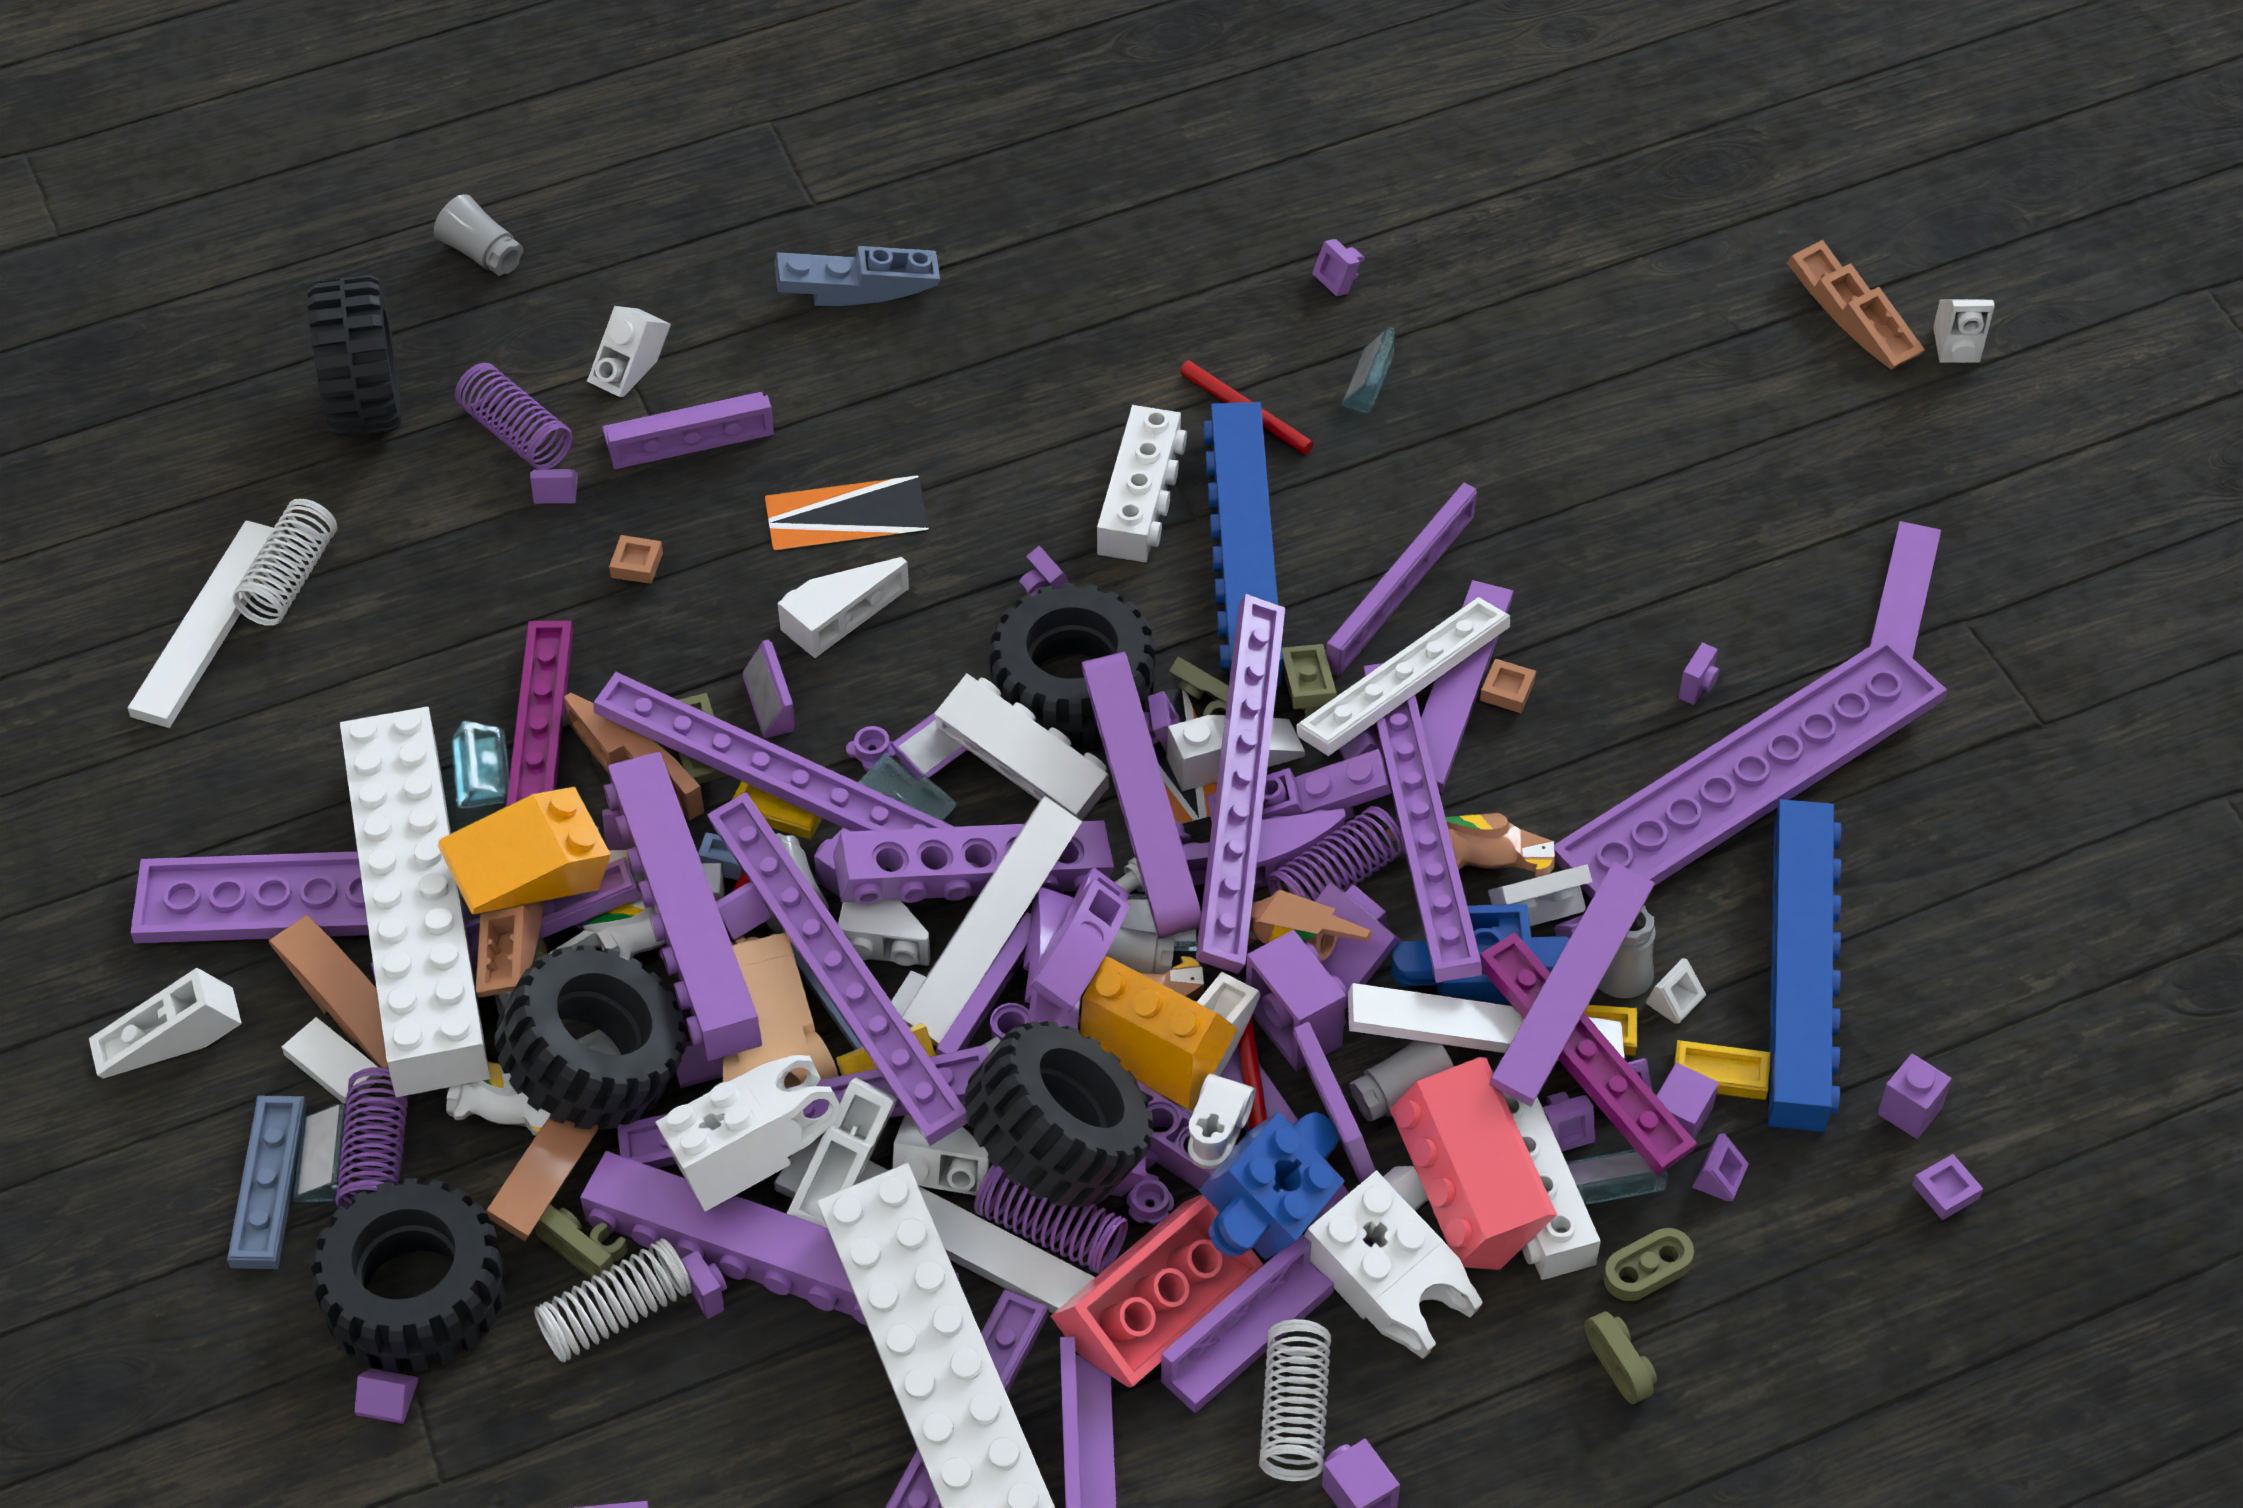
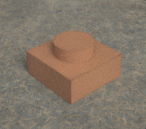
M621 535L609 566L611 578L652 584L663 554L662 542Z
M1495 659L1481 689L1480 701L1522 713L1535 683L1536 671Z

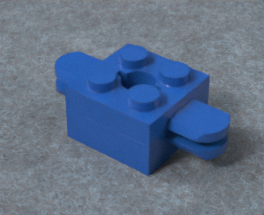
M1527 904L1467 906L1479 955L1516 932L1551 973L1569 941V938L1566 936L1531 937ZM1400 941L1393 950L1391 974L1395 982L1401 987L1437 986L1439 996L1512 1006L1483 971L1480 976L1436 983L1426 941Z
M1279 1111L1250 1130L1199 1189L1204 1197L1219 1211L1218 1215L1211 1222L1208 1231L1211 1242L1219 1252L1233 1258L1243 1255L1248 1250L1254 1248L1267 1260L1297 1241L1345 1182L1326 1161L1339 1141L1337 1129L1329 1118L1323 1114L1313 1112L1291 1125Z

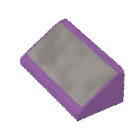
M769 640L762 641L745 667L743 679L762 736L769 738L793 732L796 726L793 702L773 644Z
M934 713L890 744L912 781L929 778L967 750L937 728Z

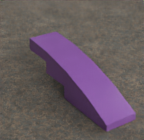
M1040 887L1032 902L1031 922L1023 969L1029 971L1024 1001L1030 1003L1028 1023L1050 1021L1057 1022L1061 1028L1070 1026L1077 1029L1081 997L1073 1009L1067 1013L1056 1004L1046 1001L1037 990L1030 986L1052 936L1063 925L1074 900V897Z

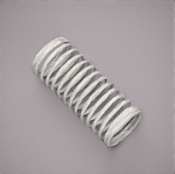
M294 499L289 502L278 523H276L274 530L267 537L257 557L254 558L248 571L245 572L244 578L241 579L240 584L233 592L232 599L234 605L245 617L262 625H277L281 623L288 608L291 607L292 601L295 600L296 594L299 593L305 580L308 579L309 573L312 572L313 566H316L322 552L325 551L330 539L333 538L337 531L336 520L325 507L308 499ZM301 509L317 515L326 522L331 532L328 533L323 525L315 519L304 514L292 513V510ZM294 516L302 517L313 522L318 527H320L324 533H319L311 526L303 522L297 521ZM287 523H291L295 528L289 527ZM283 530H288L291 535L285 534ZM294 532H297L305 536L313 543L305 541L304 539L296 535ZM279 537H284L287 542L281 541ZM289 538H291V539H293V540H295V541L301 543V544H302L303 546H305L307 549H304V548L298 546L297 544H295L294 542H292ZM315 540H321L322 544H318ZM275 544H280L283 549L277 548ZM285 545H287V546H289V547H291V548L297 550V551H298L299 553H301L303 556H300V555L294 553L293 551H291L290 549H288ZM310 546L317 547L318 551H314ZM271 550L276 551L279 556L273 555ZM282 553L291 556L299 563L290 560L289 558L285 557ZM306 553L312 554L313 558H309ZM266 557H270L275 563L268 562ZM278 560L287 563L295 570L286 567L285 565L281 564ZM302 560L308 561L309 565H305ZM262 564H266L271 570L264 569ZM274 567L284 571L289 576L282 574L281 572L277 571ZM298 567L304 568L305 571L301 572ZM257 571L263 572L267 577L260 576ZM293 573L300 575V579L296 578ZM270 574L280 578L285 583L278 581L277 579L273 578ZM253 578L259 579L263 584L256 583ZM288 580L294 581L296 586L292 585ZM267 582H270V583L274 584L275 586H277V587H278L279 589H281V590H278V589L274 588L273 586L269 585ZM284 587L290 588L292 592H287ZM244 591H249L257 601L265 606L277 609L278 613H271L256 606L246 596ZM239 592L254 609L263 614L277 616L278 618L267 619L252 613L241 602ZM255 593H257L258 595H260V596L266 598V599H267L269 602H271L272 604L267 603L266 601L262 600V599L259 598ZM280 594L286 595L288 599H283Z
M661 1238L655 1244L651 1243L649 1251L641 1249L639 1256L632 1254L630 1262L622 1259L620 1267L613 1264L610 1272L606 1270L601 1272V1278L593 1275L591 1283L584 1280L581 1288L573 1286L572 1294L564 1291L562 1299L554 1296L552 1304L544 1302L539 1307H535L534 1313L539 1327L552 1351L561 1362L565 1363L566 1360L571 1359L570 1348L576 1355H579L580 1349L572 1332L559 1313L557 1302L565 1310L569 1322L582 1346L587 1350L590 1347L581 1325L568 1306L566 1296L574 1303L583 1326L595 1344H599L600 1339L591 1320L580 1305L576 1291L584 1298L589 1313L601 1335L605 1339L609 1338L608 1329L601 1315L588 1297L586 1285L594 1293L598 1306L609 1327L614 1333L618 1334V1324L605 1300L598 1292L595 1280L603 1287L611 1308L624 1328H628L627 1317L615 1295L608 1287L605 1274L613 1282L617 1295L633 1322H638L637 1312L625 1290L618 1282L615 1269L621 1274L630 1297L640 1314L647 1318L648 1311L638 1290L626 1274L624 1264L631 1269L636 1284L649 1308L653 1312H657L658 1309L648 1285L635 1267L634 1259L641 1264L646 1280L656 1299L663 1307L667 1306L666 1296L656 1277L645 1263L644 1253L650 1258L660 1284L672 1301L676 1302L677 1299L674 1288L682 1296L691 1293L692 1285L688 1273L678 1254L667 1240ZM653 1248H655L660 1263L654 1256ZM549 1309L553 1312V1314L555 1315L557 1321L555 1320V1318L553 1317V1315H552V1313L549 1311Z
M1285 1320L1273 1325L1268 1330L1267 1369L1265 1372L1266 1388L1264 1389L1263 1429L1261 1430L1262 1439L1260 1445L1262 1449L1260 1450L1259 1466L1266 1474L1285 1481L1312 1479L1323 1471L1324 1466L1322 1458L1324 1456V1449L1322 1447L1325 1446L1323 1437L1326 1430L1323 1427L1326 1425L1324 1417L1327 1413L1325 1408L1327 1399L1325 1397L1328 1394L1326 1386H1328L1327 1376L1329 1375V1369L1327 1367L1330 1361L1328 1359V1356H1330V1349L1328 1347L1331 1343V1334L1325 1327L1308 1320ZM1307 1331L1324 1337L1326 1341L1323 1343L1309 1337H1288L1276 1341L1274 1338L1286 1332ZM1290 1341H1307L1311 1343L1318 1344V1346L1290 1347L1287 1345H1283L1281 1343ZM1280 1353L1291 1355L1292 1357H1285L1280 1355ZM1314 1355H1319V1356H1321V1358H1318V1359H1313V1358H1308V1357H1306V1356H1314ZM1276 1356L1279 1360L1274 1361L1273 1358ZM1280 1363L1317 1364L1321 1367L1317 1369L1298 1366L1285 1367L1280 1365ZM1276 1366L1279 1369L1274 1371L1272 1368ZM1279 1373L1316 1374L1320 1377L1316 1379L1297 1376L1285 1377L1279 1375ZM1273 1376H1276V1377L1279 1378V1379L1273 1381V1380H1272V1377H1273ZM1278 1383L1316 1384L1320 1387L1315 1389L1294 1386L1284 1387ZM1272 1386H1275V1387H1277L1278 1389L1275 1390V1391H1272L1271 1388H1272ZM1278 1393L1315 1394L1319 1397L1314 1399L1284 1397L1278 1395ZM1272 1396H1274V1397H1276V1398H1278V1399L1272 1401L1270 1398H1271ZM1277 1403L1314 1404L1318 1407L1314 1409L1283 1407ZM1271 1406H1274V1407L1277 1408V1409L1274 1410V1411H1271V1410H1270V1407H1271ZM1277 1413L1313 1414L1317 1417L1313 1419L1283 1417L1277 1415ZM1273 1416L1276 1420L1270 1421L1269 1418ZM1277 1423L1312 1424L1316 1428L1282 1427L1277 1425ZM1272 1426L1276 1430L1270 1431L1268 1428ZM1276 1433L1311 1434L1316 1438H1284L1276 1435ZM1272 1436L1275 1440L1270 1442L1268 1438ZM1283 1442H1285V1443H1291V1444H1310V1445L1314 1446L1315 1448L1310 1449V1448H1307V1447H1304V1446H1300V1445H1290V1444L1275 1445V1444H1277V1443H1283ZM1286 1453L1297 1454L1309 1457L1311 1459L1292 1460L1285 1459L1276 1455ZM1271 1457L1277 1461L1295 1465L1317 1462L1318 1466L1309 1470H1290L1273 1465L1267 1461V1458Z

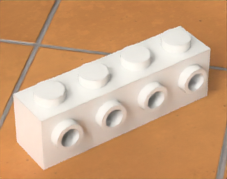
M1132 405L1097 526V555L1147 563L1151 546L1158 547L1162 530V523L1158 522L1160 515H1167L1170 503V491L1166 490L1168 484L1175 485L1179 467V461L1175 460L1176 454L1183 455L1186 446L1187 431L1180 430V412Z
M966 673L934 713L937 728L1040 801L1046 796L1067 812L1083 821L1109 788L1108 773L1105 772L1107 768L1104 763L1090 753H1085L1083 756L1070 747L1071 741L1059 730L1052 727L1046 730L1036 723L1035 715L1022 704L1016 702L1012 706L1000 697V690L987 679L981 677L977 681Z
M1502 1092L1557 1213V1216L1522 1248L1527 1263H1535L1541 1280L1595 1266L1601 1241L1538 1097L1532 1107Z

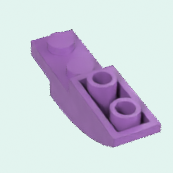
M1379 749L1294 777L1290 768L1267 775L1262 820L1273 816L1285 817L1307 814L1320 809L1335 810L1342 808L1345 811V820L1355 817L1353 806L1392 794L1384 759ZM1216 793L1206 796L1211 821H1213Z
M1344 808L1335 810L1320 809L1307 814L1285 817L1273 816L1262 820L1254 889L1267 886L1268 876L1275 870L1277 871L1281 866L1285 867L1286 863L1293 861L1296 856H1300L1304 851H1308L1311 846H1316L1317 842L1323 841L1327 835L1331 836L1332 832L1339 830L1342 825H1345L1346 815ZM1333 839L1334 845L1338 847V841ZM1192 842L1182 846L1193 885L1205 884L1210 842ZM1326 845V850L1331 853L1330 846ZM1318 850V855L1324 858L1323 852ZM1310 855L1311 861L1316 863L1315 857ZM1303 860V866L1308 868V863ZM1295 865V870L1300 872V868ZM1287 871L1289 876H1293L1291 872Z
M1095 867L1083 878L1064 923L1052 936L1030 985L1046 1001L1056 1004L1067 1013L1073 1009L1100 966L1131 906L1127 903L1130 893Z

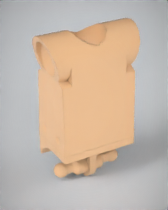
M785 933L772 934L769 937L760 939L756 936L744 938L742 935L732 941L734 953L758 1015L762 1046L722 1057L723 1082L731 1081L762 1064L792 1055L810 1056L821 1078L820 1081L839 1077L836 1065L827 1046L815 1032L803 984L787 935ZM798 1067L788 1072L784 1080L785 1087L801 1085L807 1078V1069Z

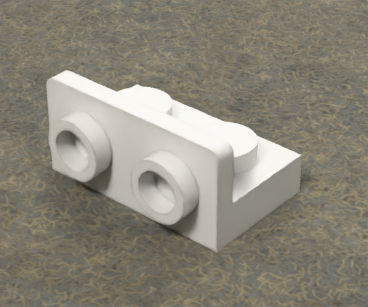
M1587 864L1491 889L1488 892L1492 905L1527 904L1530 926L1584 912L1586 906L1580 885L1590 883L1592 879Z

